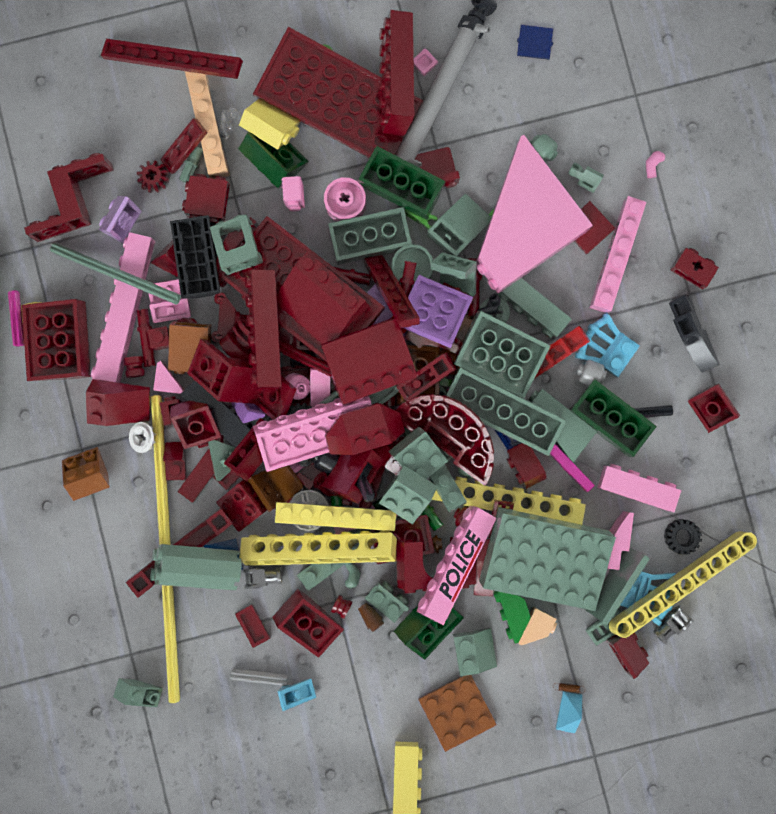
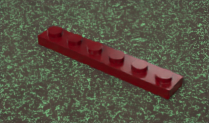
M383 255L364 258V265L399 327H411L420 324V317Z

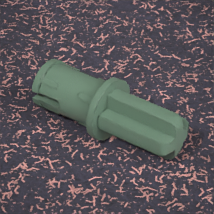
M196 146L188 156V159L184 161L185 166L179 177L180 181L186 183V181H189L190 175L193 176L195 170L198 169V162L203 153L202 148Z

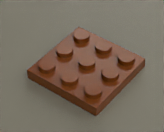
M472 675L458 677L418 698L445 752L497 725Z

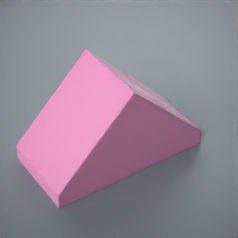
M159 361L156 367L153 390L181 394L184 388L172 372L168 370L165 363Z

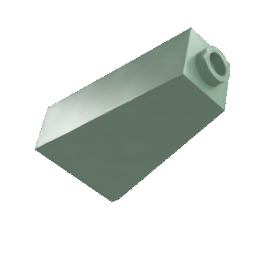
M543 389L539 390V392L535 390L529 398L532 403L566 420L556 444L574 462L597 431Z

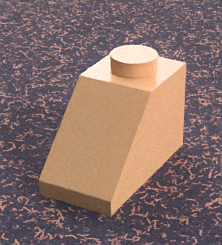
M533 606L530 612L531 619L518 644L525 645L548 637L550 633L555 631L557 619Z

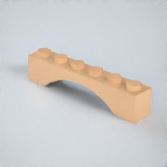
M185 71L195 118L198 119L207 131V134L201 140L208 175L212 179L215 176H230L214 113L207 74Z

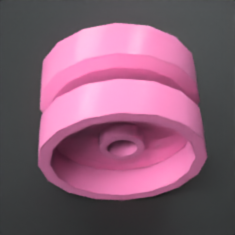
M341 177L332 181L327 186L324 193V204L328 215L335 222L363 216L366 210V194L358 181Z

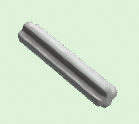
M232 669L231 680L286 686L288 675Z

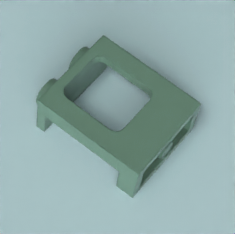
M246 214L237 215L228 221H220L210 227L221 269L227 275L263 263L251 229L252 221ZM242 229L246 241L245 245L225 251L221 236Z

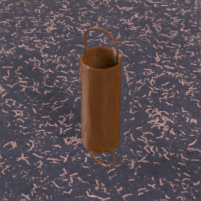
M558 683V691L580 692L579 685Z

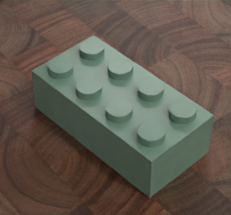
M404 207L328 224L337 265L394 253L403 246L412 244Z

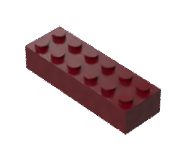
M390 10L388 17L384 18L383 28H380L379 40H382V45H380L379 56L382 57V62H380L379 73L382 74V79H380L379 90L382 91L379 101V107L382 108L379 124L382 125V133L405 136L414 119L413 13Z

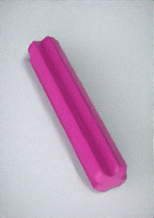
M17 290L8 291L12 341L13 346L20 347L24 346L20 293Z

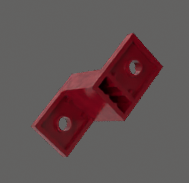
M93 153L89 155V158L83 160L75 159L70 162L71 164L65 166L57 165L52 170L47 171L61 215H52L48 217V220L29 223V226L24 227L27 236L40 242L92 225L78 182L114 171L112 163L103 153Z
M200 339L187 372L217 401L255 404L273 420L287 414L297 388L281 376V388L277 391H253V385L250 384L252 365H249V360L228 358L206 339Z

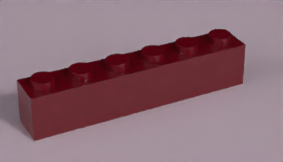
M251 270L245 277V287L248 288L246 307H249L247 326H250L248 345L251 346L249 365H252L250 384L253 385V391H277L281 388L275 270Z

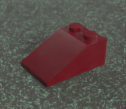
M92 379L86 390L87 424L112 426L149 421L150 387Z
M427 515L419 516L413 524L405 519L396 520L395 531L390 532L394 534L397 540L416 539L422 541L423 555L434 553ZM369 529V532L371 533H379V531H382ZM374 543L372 549H375L378 543ZM396 544V561H397V544ZM375 562V563H376V564H382V563H387V562Z
M297 589L272 616L278 629L318 658L344 630L336 620L300 589Z

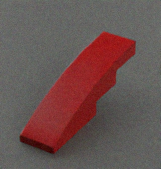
M581 326L576 327L550 345L535 378L590 342Z

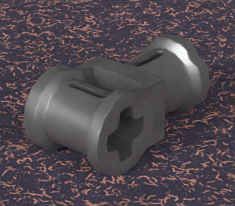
M259 567L243 569L246 578L244 589L261 588L269 583L282 584L281 567L273 570Z
M679 605L672 609L663 620L665 624L653 632L664 644H667V640L674 633L679 635L690 627L694 620L689 618Z

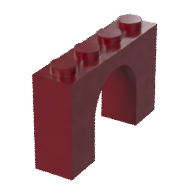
M416 539L397 540V588L404 590V593H416V590L419 589L426 592L428 583L433 577L426 573L423 566V542ZM476 561L462 589L469 588V585L477 584Z

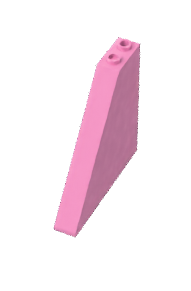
M525 135L520 137L516 145L476 260L477 270L480 274L485 275L491 289L496 290L498 294L585 234L593 226Z

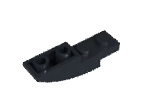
M683 295L669 302L675 317L673 322L699 370L703 373L719 366L720 363L708 334L701 327L689 295Z

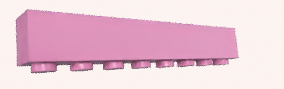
M129 232L123 244L125 248L124 254L119 259L120 270L146 280L155 240L151 237ZM114 279L116 287L115 291L110 295L111 307L110 311H107L105 315V322L107 323L105 329L101 332L100 340H102L101 347L96 351L97 363L92 368L91 377L96 380L120 383L125 366L124 358H127L137 317L136 310L139 309L143 290Z

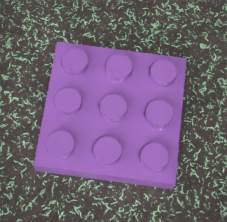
M419 275L408 299L420 317V324L403 328L451 348L473 297Z

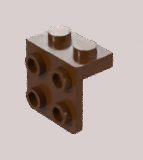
M290 465L268 472L264 470L248 480L268 512L276 509V502L289 501L303 488L302 483Z

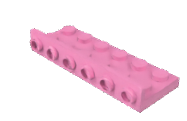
M369 396L345 405L337 398L333 402L317 404L313 408L301 409L294 414L282 415L274 420L262 421L253 426L266 471L275 470L328 453L329 450L325 438L327 431L330 430L340 414L372 405Z

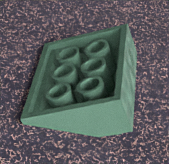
M477 311L454 364L521 398H525L550 345L482 311Z

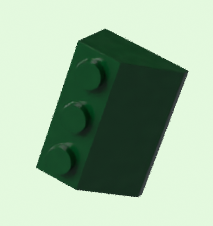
M250 132L246 134L238 147V150L277 188L282 187L281 179L283 177H295L309 162L290 142L287 145H282L277 150Z
M417 605L393 632L405 646L425 660L464 619L454 607H452L444 625L417 612Z

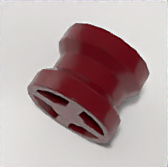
M339 594L330 612L338 613L344 619L353 601L345 600Z

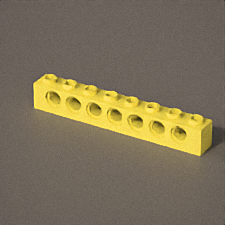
M457 476L456 480H454L463 496L465 488L471 487L474 490V495L471 498L464 496L467 501L464 506H474L492 511L494 499L502 501L503 495L509 494L512 498L511 502L514 503L513 510L581 525L583 523L586 504H581V499L569 498V501L562 500V496L551 494L550 498L544 497L543 492L532 491L531 494L524 493L522 488L513 487L511 491L506 490L505 485L494 483L493 487L484 486L477 480H475V483H468L467 478ZM487 490L493 494V498L490 501L483 499V493ZM435 491L432 500L442 501L437 491ZM527 497L530 500V506L523 508L521 500ZM543 501L549 503V509L546 512H542L540 509V504ZM561 505H566L568 507V512L566 515H561L559 513V508Z
M387 530L379 531V533L361 531L360 534L324 532L322 535L304 533L303 536L295 534H285V536L268 534L267 537L249 535L248 537L241 538L239 558H241L242 563L246 566L396 562L397 538ZM359 543L358 548L352 550L353 545ZM374 543H378L375 549H371ZM321 544L320 549L317 550V551H314V550H315V547H316L317 545ZM336 544H340L337 550H333ZM284 545L283 549L278 552V548ZM302 545V548L296 551L297 547ZM263 546H265V549L262 552H259L260 549Z

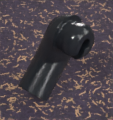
M497 294L490 295L486 307L477 309V311H482L488 315L495 314L501 304L500 297Z

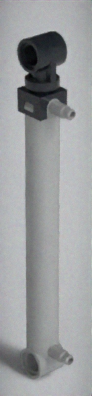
M471 0L474 8L469 11L468 15L462 16L457 26L460 30L396 153V156L419 168L421 167V162L415 160L476 39H481L484 33L491 31V28L484 25L486 17L493 14L497 8L495 0Z

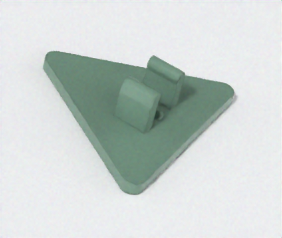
M212 440L208 444L215 478L217 481H220L231 471L224 462L236 448Z

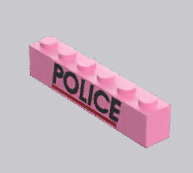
M630 196L624 200L589 308L603 313L612 311L645 209V201Z
M469 506L465 510L460 525L454 531L451 543L445 549L442 561L437 565L433 579L428 583L424 597L418 603L417 612L444 625L497 518L478 507Z

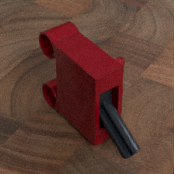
M373 450L355 455H341L330 475L328 476L325 472L319 473L313 480V486L327 497L336 496L358 504L362 497L366 502L374 501L375 493L370 484L376 477V473L384 459Z

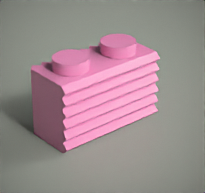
M300 176L283 177L281 180L285 206L289 211H300L301 208H305L302 179Z

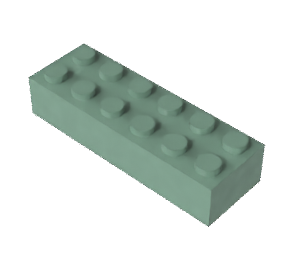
M459 367L445 395L469 407L485 425L549 456L566 423L564 418Z

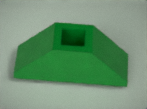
M494 591L495 600L497 603L500 602L502 607L499 610L502 621H506L508 628L505 629L508 639H512L515 644L519 643L531 619L526 601L522 596Z

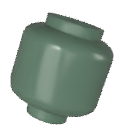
M547 134L536 135L530 142L544 162L553 161L556 158L558 144Z

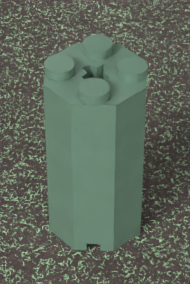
M160 544L157 549L153 550L152 560L155 561V567L151 570L150 580L155 581V585L237 590L238 586H234V584L239 582L241 577L242 561L241 558H237V555H240V551Z

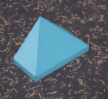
M563 691L556 730L575 733L582 719V694Z

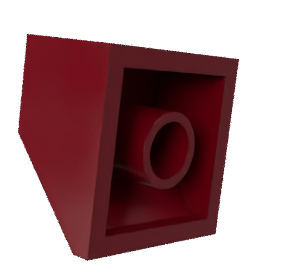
M186 401L171 406L170 419L184 449L221 438L208 404Z
M635 632L626 638L614 635L606 640L625 672L633 679L637 678L649 664L647 657H649L643 646L639 647L636 641L639 639Z

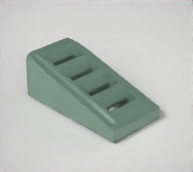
M619 608L612 619L622 612ZM597 620L585 629L596 646L615 635L610 631L609 624L606 625L600 620ZM623 623L619 624L618 632L622 631ZM601 625H604V627L608 631L607 633L603 631ZM595 629L601 634L600 638L594 632Z

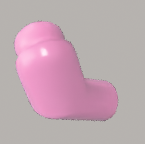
M655 151L646 160L647 178L657 177L656 166L665 160L663 152Z

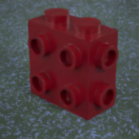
M203 174L190 175L189 181H186L185 184L187 197L186 200H183L182 211L189 218L208 215L212 224L225 221L230 191L229 182L226 181V178L215 176L212 179L207 178Z

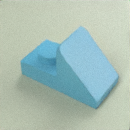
M306 679L293 685L282 686L277 691L282 711L316 698L312 679Z

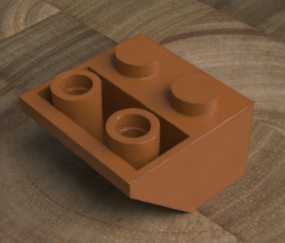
M98 447L62 460L63 486L73 501L110 487L108 472Z

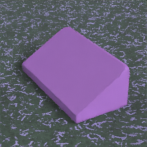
M232 402V406L242 423L265 416V413L255 404Z

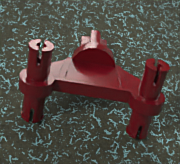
M218 293L214 296L215 303L219 305L217 331L211 334V339L215 343H219L228 331L233 330L232 326L237 323L240 316L247 317V315L240 314V311H236L224 293Z

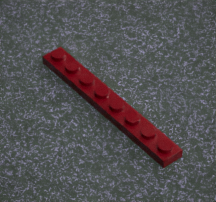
M107 38L100 55L106 60L238 79L243 63L240 57Z

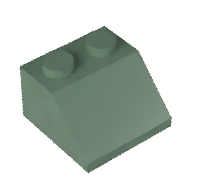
M491 628L453 634L460 677L479 674L497 667Z

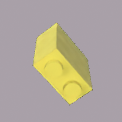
M258 99L244 110L239 126L278 150L282 145H287L292 137L295 138L300 130L298 128L300 120Z

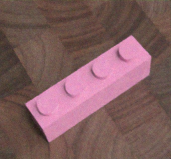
M615 464L603 467L597 488L669 512H675L681 490L676 489L677 485L665 482V484L658 483V479L651 476L646 478L640 477V473L633 470H628V473L621 471V467Z

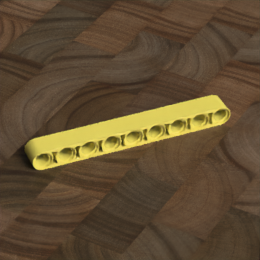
M735 532L614 617L609 623L610 631L622 638L630 636L752 550L757 544L756 536L750 532ZM744 537H746V543H745V544H743V538H744ZM730 547L731 553L728 555L727 550ZM713 558L716 559V563L714 566L712 565ZM700 568L701 573L697 577L696 572ZM685 579V586L682 588L681 581ZM669 590L670 596L666 599L665 593ZM654 601V608L650 610L649 605ZM638 612L639 618L634 621V614ZM623 623L622 631L618 632L619 624Z

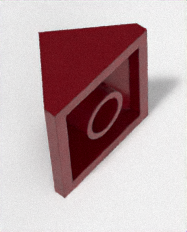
M719 383L709 386L688 400V403L708 433L740 417V414Z

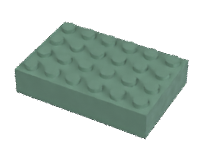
M498 507L497 519L493 526L479 579L484 589L595 611L616 537L609 530Z

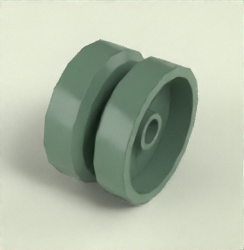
M410 244L403 246L395 253L392 258L391 270L398 282L402 278L405 261L417 263L414 274L415 282L419 275L431 279L433 273L431 262L433 259L427 249L420 245Z

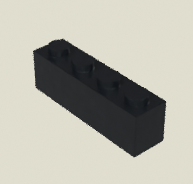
M195 380L180 394L186 401L208 404L219 432L235 448L253 426L250 422L242 423L232 405L228 407L224 402L217 401Z

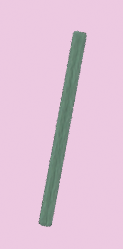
M52 243L50 251L171 303L178 304L181 299V295L58 243Z

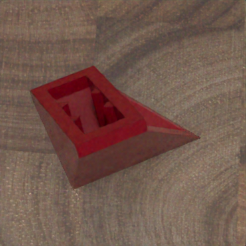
M172 240L150 263L178 277Z

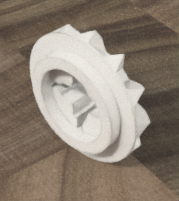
M138 422L131 428L129 442L136 452L146 453L152 449V445L156 443L154 441L156 434L153 433V427L149 426L146 422ZM144 434V437H146V440H143V438H141V436H139V435Z

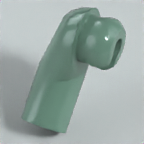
M346 563L344 565L350 573L345 581V585L347 588L352 589L359 584L361 572L355 563Z

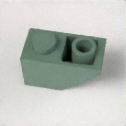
M119 678L113 697L124 705L158 707L163 688L135 679Z

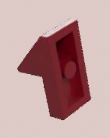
M166 442L163 454V461H165L166 480H186V449H184L181 442Z

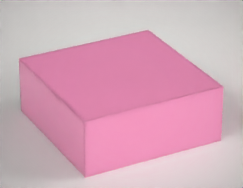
M426 48L414 58V66L423 76L438 64V61Z

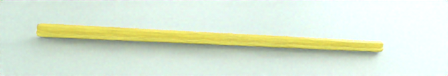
M160 395L151 396L153 433L156 434L154 436L156 443L153 446L159 545H171L165 461H163L165 442L160 408L162 397ZM162 585L169 703H177L180 701L174 592L173 586Z

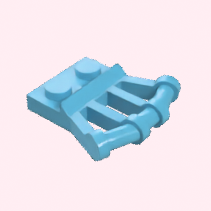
M606 312L602 315V318L593 324H589L586 335L590 342L578 350L575 358L585 361L592 360L603 364L605 370L615 377H619L640 345L619 332L612 318ZM607 324L615 338L612 339L599 330V328ZM594 334L610 344L606 350L591 340ZM587 345L602 355L601 358L585 355Z
M641 572L621 603V606L628 608L646 596L649 590L653 591L656 589V586L650 585L652 580L666 579L667 581L676 573L649 574ZM669 590L665 593L666 599L670 596ZM673 606L651 621L660 626L662 619L672 610Z

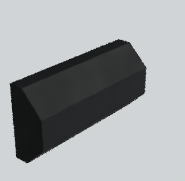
M206 215L170 221L181 298H202L221 293L213 237L210 230V217Z

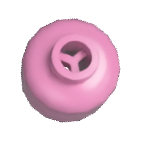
M292 373L285 377L289 383L297 388L293 399L301 400L309 394L310 382L305 376L299 373Z

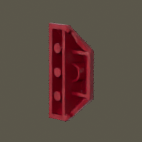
M375 403L340 414L330 430L325 434L330 454L355 455L391 444L405 430L399 412L381 403Z

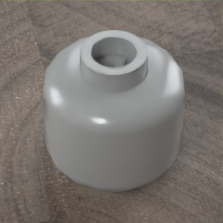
M587 360L584 364L580 363L576 374L580 375V383L589 386L594 379L602 384L607 371L604 370L603 364Z

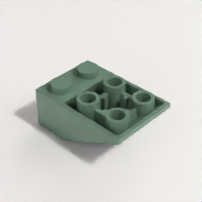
M465 193L428 230L427 236L447 254L459 257L489 225L491 216Z

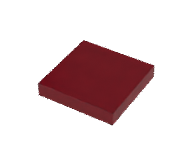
M591 201L584 205L581 210L593 226L574 241L586 255L616 229Z

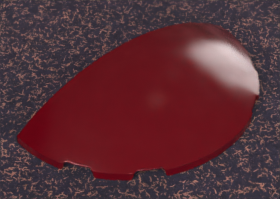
M427 394L407 400L395 410L401 414L405 428L411 432L418 427L423 429L436 446L455 459L453 462L455 465L486 486L494 467V447L484 423L469 407L447 396Z

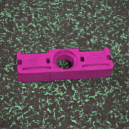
M554 445L550 452L552 458L585 492H589L595 485Z

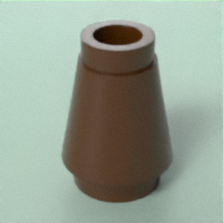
M367 602L358 608L367 629H370L372 633L384 624L383 617L368 605Z

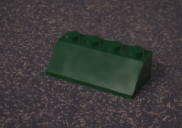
M378 146L374 149L358 178L359 184L363 188L400 207H404L405 210L425 220H428L445 183L444 180Z
M595 379L569 409L595 429L597 434L628 457H634L657 427Z

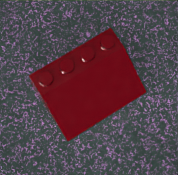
M308 251L293 267L276 295L277 305L322 344L344 336L370 307L360 295Z
M70 299L22 305L27 381L91 377L86 302Z
M394 317L321 344L337 395L343 405L417 377L401 328Z

